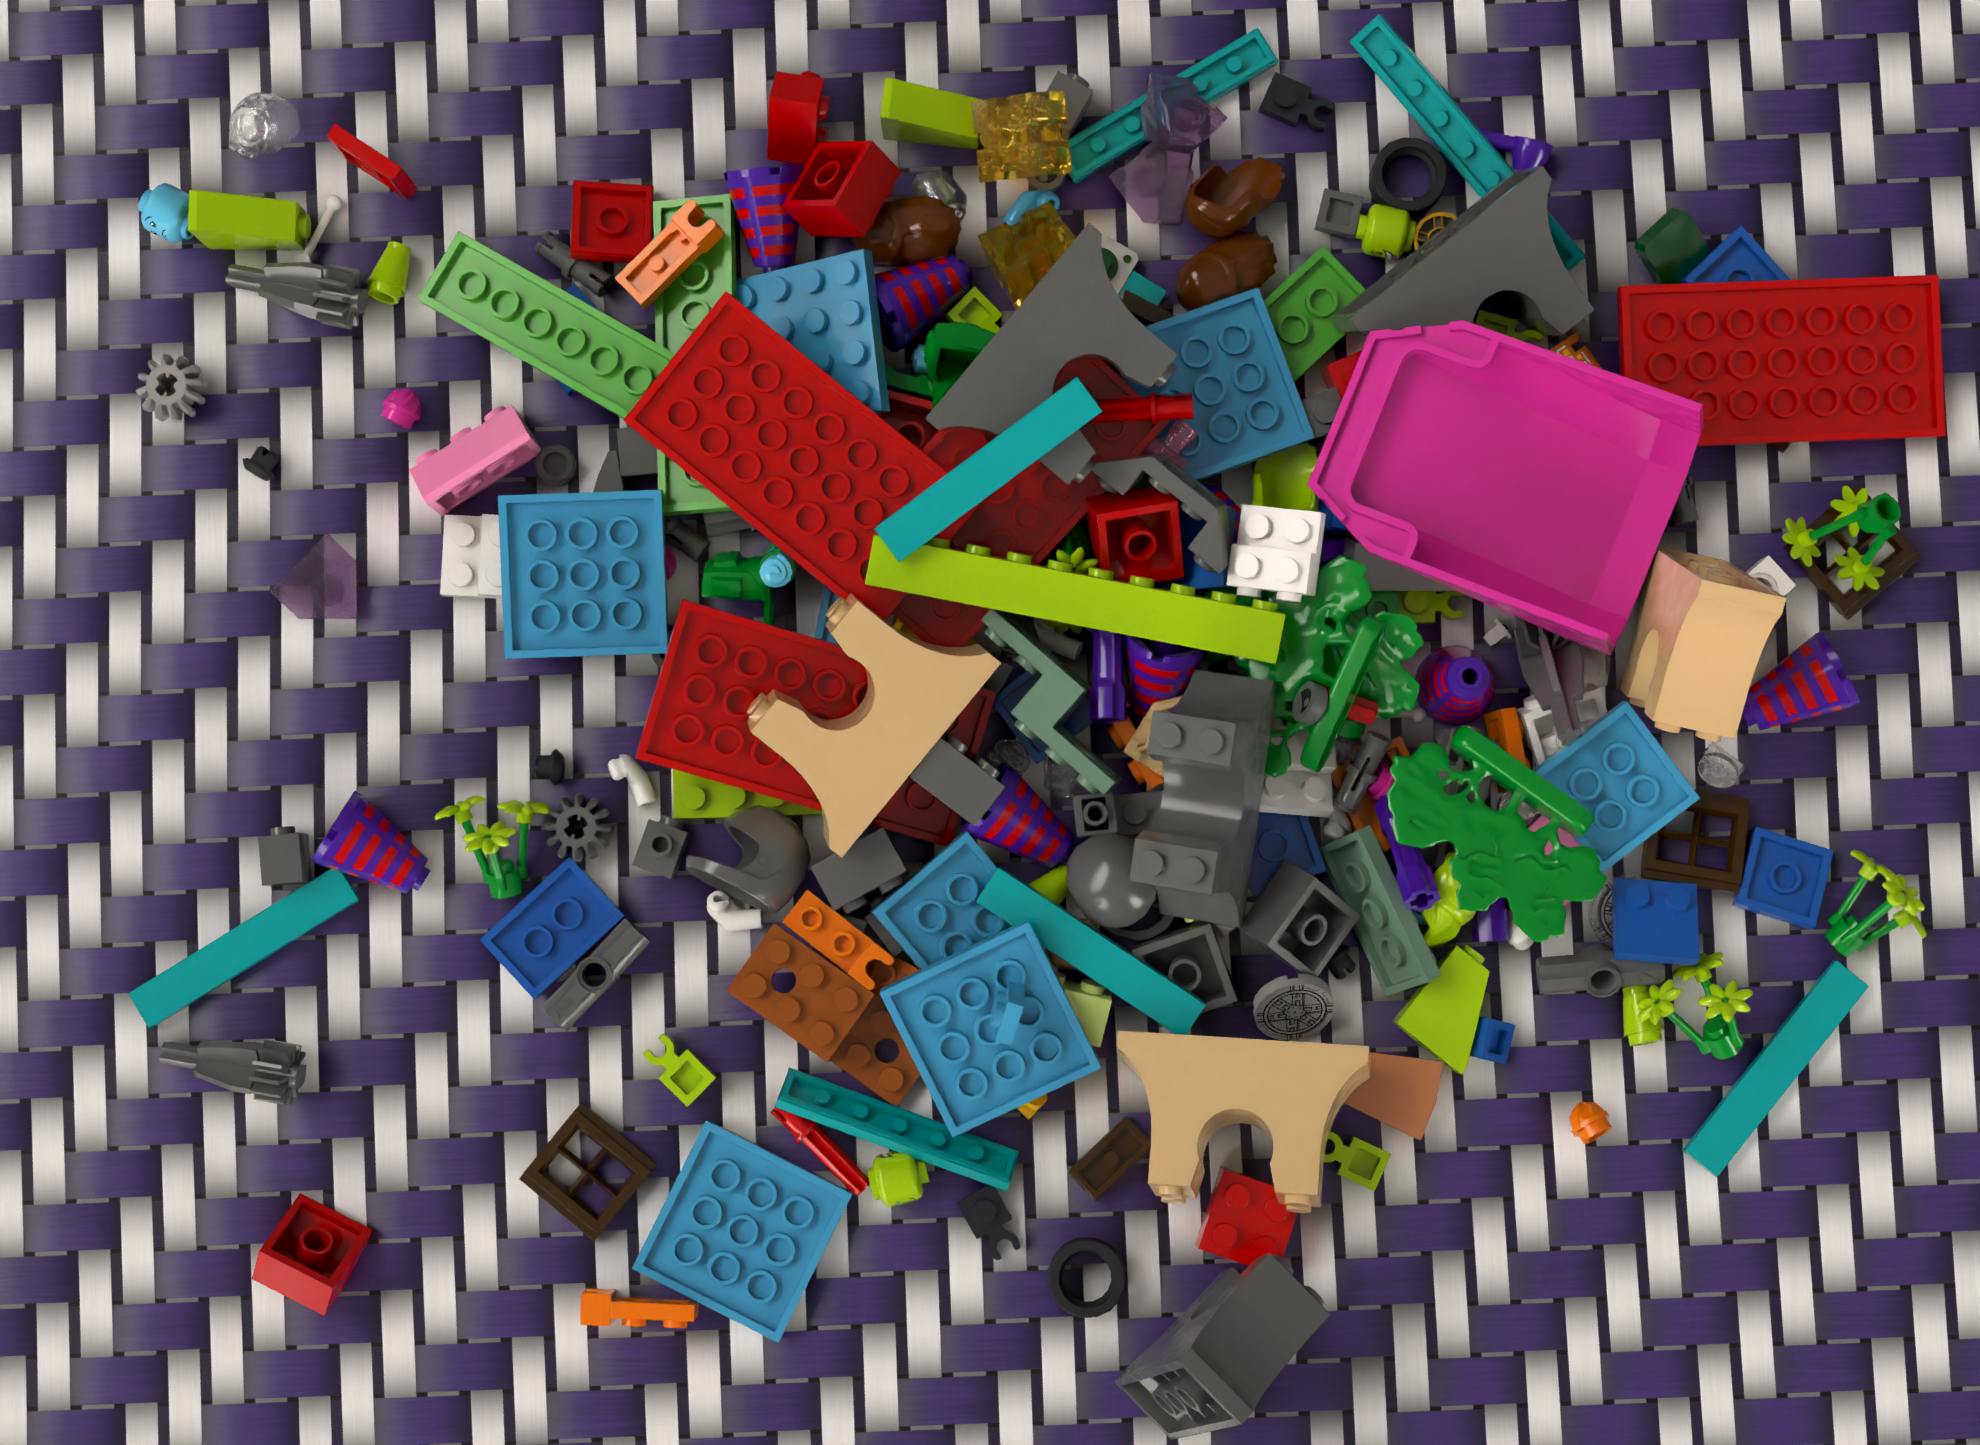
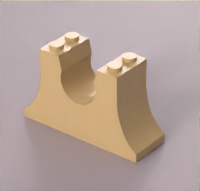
M1658 546L1643 583L1638 618L1620 690L1627 697H1630V704L1645 708L1644 713L1652 721H1655L1654 727L1660 730L1679 733L1682 727L1696 730L1695 736L1708 741L1720 742L1722 736L1735 739L1757 663L1770 632L1783 613L1786 597L1726 560Z
M852 593L846 600L840 596L831 605L825 614L829 620L825 626L846 655L860 662L866 669L868 678L867 692L859 707L845 717L823 719L809 713L797 699L772 689L767 696L760 693L747 709V713L750 714L747 720L750 732L790 763L803 776L816 794L823 814V835L828 847L841 858L1001 664L999 660L980 644L964 647H946L913 638L893 627Z
M1118 1031L1116 1047L1124 1063L1139 1076L1146 1090L1151 1114L1148 1184L1155 1196H1161V1202L1186 1204V1198H1197L1205 1174L1203 1163L1204 1151L1210 1138L1225 1126L1245 1123L1260 1128L1273 1141V1155L1270 1168L1279 1204L1286 1205V1211L1295 1213H1311L1312 1207H1321L1323 1164L1329 1132L1340 1107L1347 1097L1359 1085L1370 1079L1371 1059L1369 1046Z

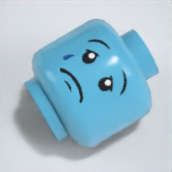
M167 183L158 185L153 191L148 189L144 192L139 201L138 210L142 212L141 222L146 230L173 243H178L183 239L189 240L194 236L188 231V193Z

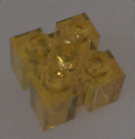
M1064 91L1031 92L1008 97L971 101L974 133L981 134L980 142L984 146V149L976 150L980 183L1072 173L1069 140L1061 141L1059 125L1067 124Z
M1050 201L1022 214V221L1010 227L1005 222L978 235L990 270L1001 288H1004L1008 299L1015 309L1020 306L1076 239L1067 225H1063L1060 215Z

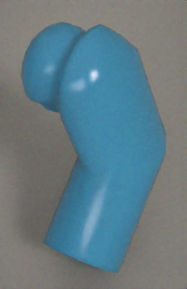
M1050 190L1025 191L1017 198L1002 220V223L1011 231L1018 233L1029 217L1047 216L1055 213L1060 206L1059 197Z

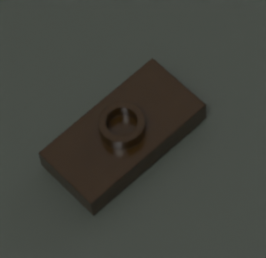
M1125 1115L1067 1173L1096 1202L1150 1151L1151 1141Z

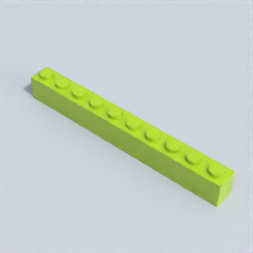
M875 534L873 537L865 580L866 585L1276 664L1286 614L1277 611L1278 603L1253 599L1252 606L1236 603L1237 595L1212 591L1211 598L1195 595L1196 587L1171 583L1170 590L1154 587L1155 580L1151 578L1130 575L1129 582L1113 579V571L1089 567L1088 574L1072 571V563L1049 559L1048 565L1042 566L1032 564L1031 555L1010 551L1007 553V558L990 556L991 548L967 543L966 551L949 548L951 540L933 537L899 562L878 534Z

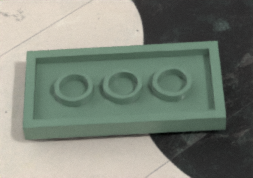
M1366 826L1320 847L1319 851L1325 864L1326 872L1338 897L1360 915L1353 929L1385 996L1430 982L1441 976L1436 965L1435 956L1428 948L1420 932L1415 914L1410 909L1405 908L1396 875L1392 873L1382 852L1381 842L1374 835L1371 826Z

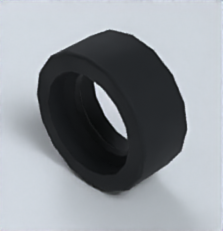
M1403 137L1389 142L1377 154L1369 172V190L1374 202L1408 211L1410 218L1427 213L1438 202L1447 183V166L1442 154L1431 143L1419 138ZM1403 155H1412L1421 159L1428 166L1431 173V184L1428 191L1422 197L1413 201L1394 197L1388 191L1384 182V174L1388 164L1393 159Z
M1079 1237L1063 1244L1053 1255L1048 1268L1049 1289L1055 1302L1067 1313L1080 1318L1098 1317L1111 1311L1121 1300L1126 1286L1125 1267L1118 1252L1107 1242L1094 1237ZM1080 1253H1092L1100 1256L1108 1264L1111 1271V1282L1108 1290L1102 1297L1094 1301L1083 1302L1073 1298L1066 1291L1063 1284L1065 1265L1072 1257Z

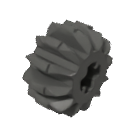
M582 793L576 794L574 807L567 797H561L560 804L564 811L561 812L550 807L549 814L557 818L556 823L547 822L543 825L544 830L556 831V835L546 841L548 846H556L562 842L557 856L565 858L572 849L574 862L580 863L582 861L583 849L590 859L597 858V851L593 845L596 843L603 848H608L610 845L607 840L600 837L601 832H614V826L608 824L601 825V821L611 815L610 811L604 809L595 813L600 804V800L595 797L585 807V796ZM575 818L583 822L587 821L588 825L583 828L584 836L582 838L579 835H571L570 830L575 827L573 822Z

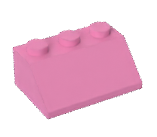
M512 405L508 408L500 406L492 410L484 417L485 422L473 430L470 427L460 430L450 438L451 444L440 451L432 449L425 452L416 459L417 465L409 469L426 504L441 516L536 458L542 450L523 418Z

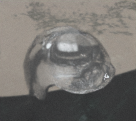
M253 92L247 95L236 105L230 117L229 150L233 152L239 151L240 156L245 159L257 158L261 154L272 155L278 152L299 132V115L295 112L294 106L285 97L276 93Z

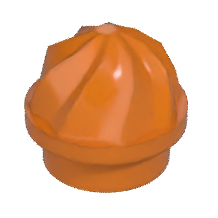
M1580 1102L1574 1107L1569 1118L1572 1127L1571 1132L1574 1137L1579 1136L1583 1144L1590 1143L1612 1129L1607 1120L1610 1115L1595 1102Z

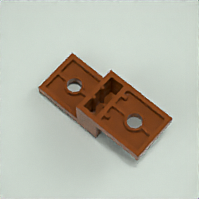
M773 923L726 990L826 1062L831 1061L894 1106L898 1107L920 1075L881 995L862 986L844 970L839 969L776 923ZM782 968L791 970L796 977L794 988L787 993L778 991L773 985L775 972ZM882 1039H892L899 1047V1055L892 1062H883L876 1055V1045Z

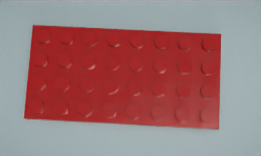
M1939 275L1629 285L1617 288L1620 375L1703 404L1704 427L1697 447L1937 438L1945 436Z
M725 291L623 421L836 595L842 596L846 600L852 593L886 621L908 593L865 584L873 537L877 534L874 528L948 472L730 293ZM983 501L934 537L952 540Z
M1082 357L1067 363L1058 372L1053 385L1054 394L1078 376L1095 400L1142 397L1103 360L1095 357ZM1152 420L1086 423L1079 430L1095 451L1090 460L1097 463L1107 458L1139 455L1169 421H1157L1156 425H1152ZM970 427L947 428L939 430L922 448V451L947 472H950L998 435ZM1036 460L983 500L950 541L949 548L966 551L967 543L991 548L990 556L1007 558L1008 551L1031 555V563L1039 565L1086 514V497L1103 495L1107 490L1098 483L1097 479L1099 476L1092 470L1081 483L1073 479L1069 484H1066L1044 464ZM908 593L892 614L926 643L946 647H964L984 625L981 619L990 608Z
M682 599L635 758L822 811L816 794L803 776L783 757L750 732L747 723L750 714L747 713V709L760 693L767 696L774 689L797 699L804 709L819 718L838 719L845 717L859 707L866 695L868 686L866 669L860 662L848 657L838 644ZM984 687L980 688L946 730L968 747L964 755L969 759L975 753L978 755L997 693ZM908 776L869 825L879 828L883 827L886 830L947 846L952 841L959 814Z

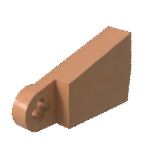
M1370 1052V1079L1359 1085L1347 1097L1344 1104L1421 1141L1436 1104L1443 1061Z

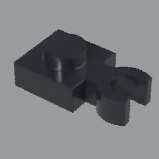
M1275 72L1258 112L1294 128L1298 119L1302 118L1311 130L1323 132L1326 123L1317 120L1314 113L1318 110H1323L1331 114L1334 104L1324 98L1314 101L1309 99L1308 96L1312 87Z
M986 1185L957 1202L976 1239L988 1234L990 1238L989 1252L995 1260L1001 1259L1000 1252L996 1246L1002 1239L1009 1240L1015 1250L1020 1248V1242L1016 1234L1010 1230H1005L1003 1224L1012 1220V1216L996 1187Z

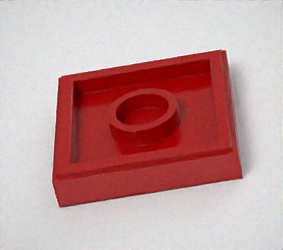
M334 123L327 136L344 159L405 199H411L417 187L402 167Z
M573 180L570 259L630 263L652 241L654 186Z

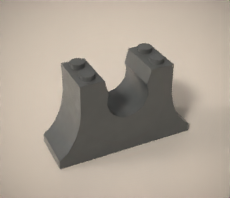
M1543 166L1517 170L1329 318V320L1338 332H1353L1366 336L1369 335L1370 331L1385 329L1394 331L1421 325V327L1436 326L1460 320L1473 324L1475 313L1480 304L1487 297L1495 294L1503 298L1510 305L1516 319L1529 330H1536L1543 335H1552L1553 337L1564 334L1568 337L1586 325L1587 321L1584 318L1595 309L1565 268L1554 245L1547 213V198L1552 178Z
M1088 223L925 419L938 430L970 427L999 435L1053 395V385L1058 372L1063 366L1075 359L1082 357L1102 359L1111 364L1122 378L1148 389L1153 384L1157 387H1162L1178 368L1172 363L1178 354L1139 322L1121 301L1109 280L1104 266L1101 247L1102 233ZM1079 429L1038 459L1066 484H1069L1073 479L1081 483L1096 465L1090 460L1095 451Z
M1194 670L1189 685L1179 702L1169 710L1153 711L1147 754L1153 760L1162 761L1163 795L1154 826L1150 831L1143 830L1135 838L1129 881L1154 885L1158 895L1160 914L1234 927L1243 926L1278 681Z
M1269 1252L1257 1257L1244 1271L1240 1269L1236 1271L1233 1267L1222 1271L1184 1313L1146 1351L1126 1367L1114 1382L1171 1440L1242 1425L1254 1412L1260 1398L1280 1371L1330 1316V1313L1322 1306L1324 1301L1321 1296L1311 1287H1303L1292 1276L1294 1273L1292 1267L1280 1256H1272Z

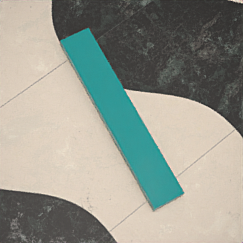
M1257 27L1053 148V152L1063 160L1066 173L1074 185L1277 65L1278 59Z
M1075 377L877 525L874 530L896 559L901 562L1103 410L1079 377Z
M1001 866L998 867L976 900L977 903L1012 926L1029 919L1043 947L1175 1034L1186 1035L1206 1006L1205 1001Z
M330 869L128 994L148 1028H153L361 899L345 873Z
M1833 960L1682 1150L1713 1176L1718 1177L1869 986L1840 962Z
M790 1067L775 1107L902 1154H909L913 1158L1004 1191L1007 1190L1019 1154V1151L968 1132L952 1138L946 1124Z

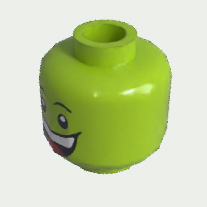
M1374 204L1370 207L1367 216L1359 215L1355 238L1362 240L1361 248L1364 254L1396 260L1402 256L1403 252H1410L1416 221L1410 220L1408 211L1388 205Z
M897 1151L877 1155L873 1160V1167L867 1168L874 1199H881L888 1207L919 1200L923 1195L922 1184L930 1182L924 1161L916 1160V1158L909 1154H902Z

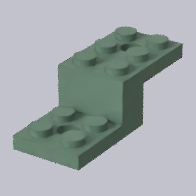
M990 609L981 619L988 626L984 633L1001 648L1006 647L1009 649L1011 646L1019 653L1015 660L1033 676L1035 674H1042V677L1010 712L1018 719L1014 725L1029 739L1040 738L1049 747L1045 750V753L1061 767L1071 765L1080 774L1076 780L1094 795L1096 792H1101L1104 795L1112 792L1123 779L1062 726L1090 694L1091 686L1008 613Z

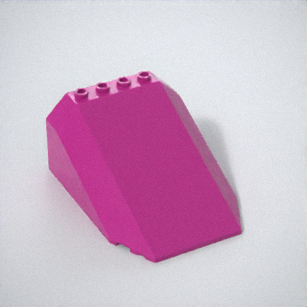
M1464 320L1452 321L1449 324L1436 326H1410L1394 331L1391 329L1370 331L1307 485L1370 554L1568 640L1611 655L1628 623L1689 473L1704 427L1703 404Z

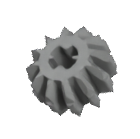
M163 354L161 366L153 360L148 361L147 364L151 369V373L149 375L146 373L138 374V379L146 383V385L135 390L139 397L146 398L142 408L147 412L155 411V418L162 422L170 416L173 422L181 423L183 411L191 417L196 416V411L192 407L193 403H206V399L197 392L208 387L205 380L198 378L202 371L200 367L196 364L189 366V359L182 355L174 361L169 354ZM174 382L173 386L176 392L170 395L168 385Z

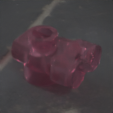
M1178 419L1167 431L1168 434L1163 440L1156 436L1140 455L1163 452L1184 469L1190 460L1180 451L1198 433L1183 420Z

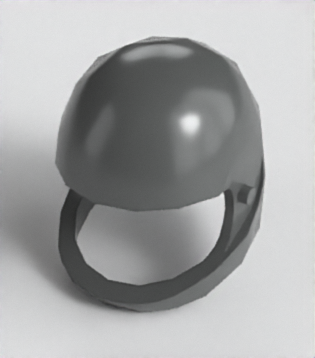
M756 805L736 811L723 822L728 833L743 850V856L734 868L705 858L688 855L686 858V870L699 880L741 902L776 914L790 902L804 882L811 856L808 842L794 821L779 810Z
M1113 833L1094 835L1078 845L1067 862L1066 882L1074 903L1087 919H1091L1096 925L1104 927L1115 935L1132 940H1145L1157 936L1169 927L1175 916L1164 915L1160 922L1145 930L1130 931L1120 928L1130 926L1144 917L1154 902L1156 889L1152 884L1129 881L1135 839Z

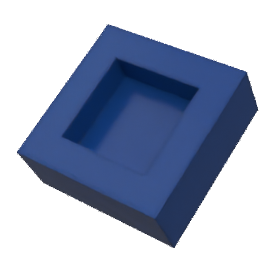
M1479 1016L1470 1056L1506 1064L1515 1025Z

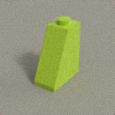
M885 78L880 115L883 139L978 149L979 137L987 138L989 113H982V99L893 78Z
M189 190L188 231L207 248L224 250H305V238H310L311 219L310 215L306 214V211L296 201Z
M1465 945L1462 949L1459 946H1451L1437 963L1441 976L1421 984L1392 1021L1393 1024L1437 1059L1443 1061L1452 1071L1461 1075L1468 1065L1490 973L1488 969L1481 965L1485 958L1468 945Z

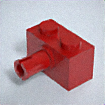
M776 71L769 96L767 159L806 165L818 143L828 141L829 129L828 127H822V120L827 121L830 96H824V78H821L818 74L811 71L802 72L800 75Z

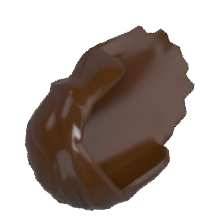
M1261 157L1253 161L1245 160L1240 166L1228 173H1225L1221 166L1215 164L1195 180L1187 192L1184 209L1188 220L1197 231L1205 236L1216 239L1230 237L1239 229L1248 226L1252 217L1259 214L1277 198L1283 185L1282 180L1285 177V172H1282V167L1278 166L1275 162H1268Z
M892 196L884 201L875 217L874 225L866 233L865 237H852V240L857 250L866 249L872 251L873 263L884 264L889 267L895 264H917L940 256H947L948 250L951 247L957 246L958 235L962 229L960 218L955 216V208L945 206L941 199L929 196Z
M1237 231L1230 237L1221 238L1211 243L1205 249L1192 256L1177 273L1175 290L1179 303L1188 312L1257 287L1260 289L1267 279L1276 272L1274 264L1277 263V257L1274 253V243L1270 241L1267 235L1261 237L1257 231L1249 233Z

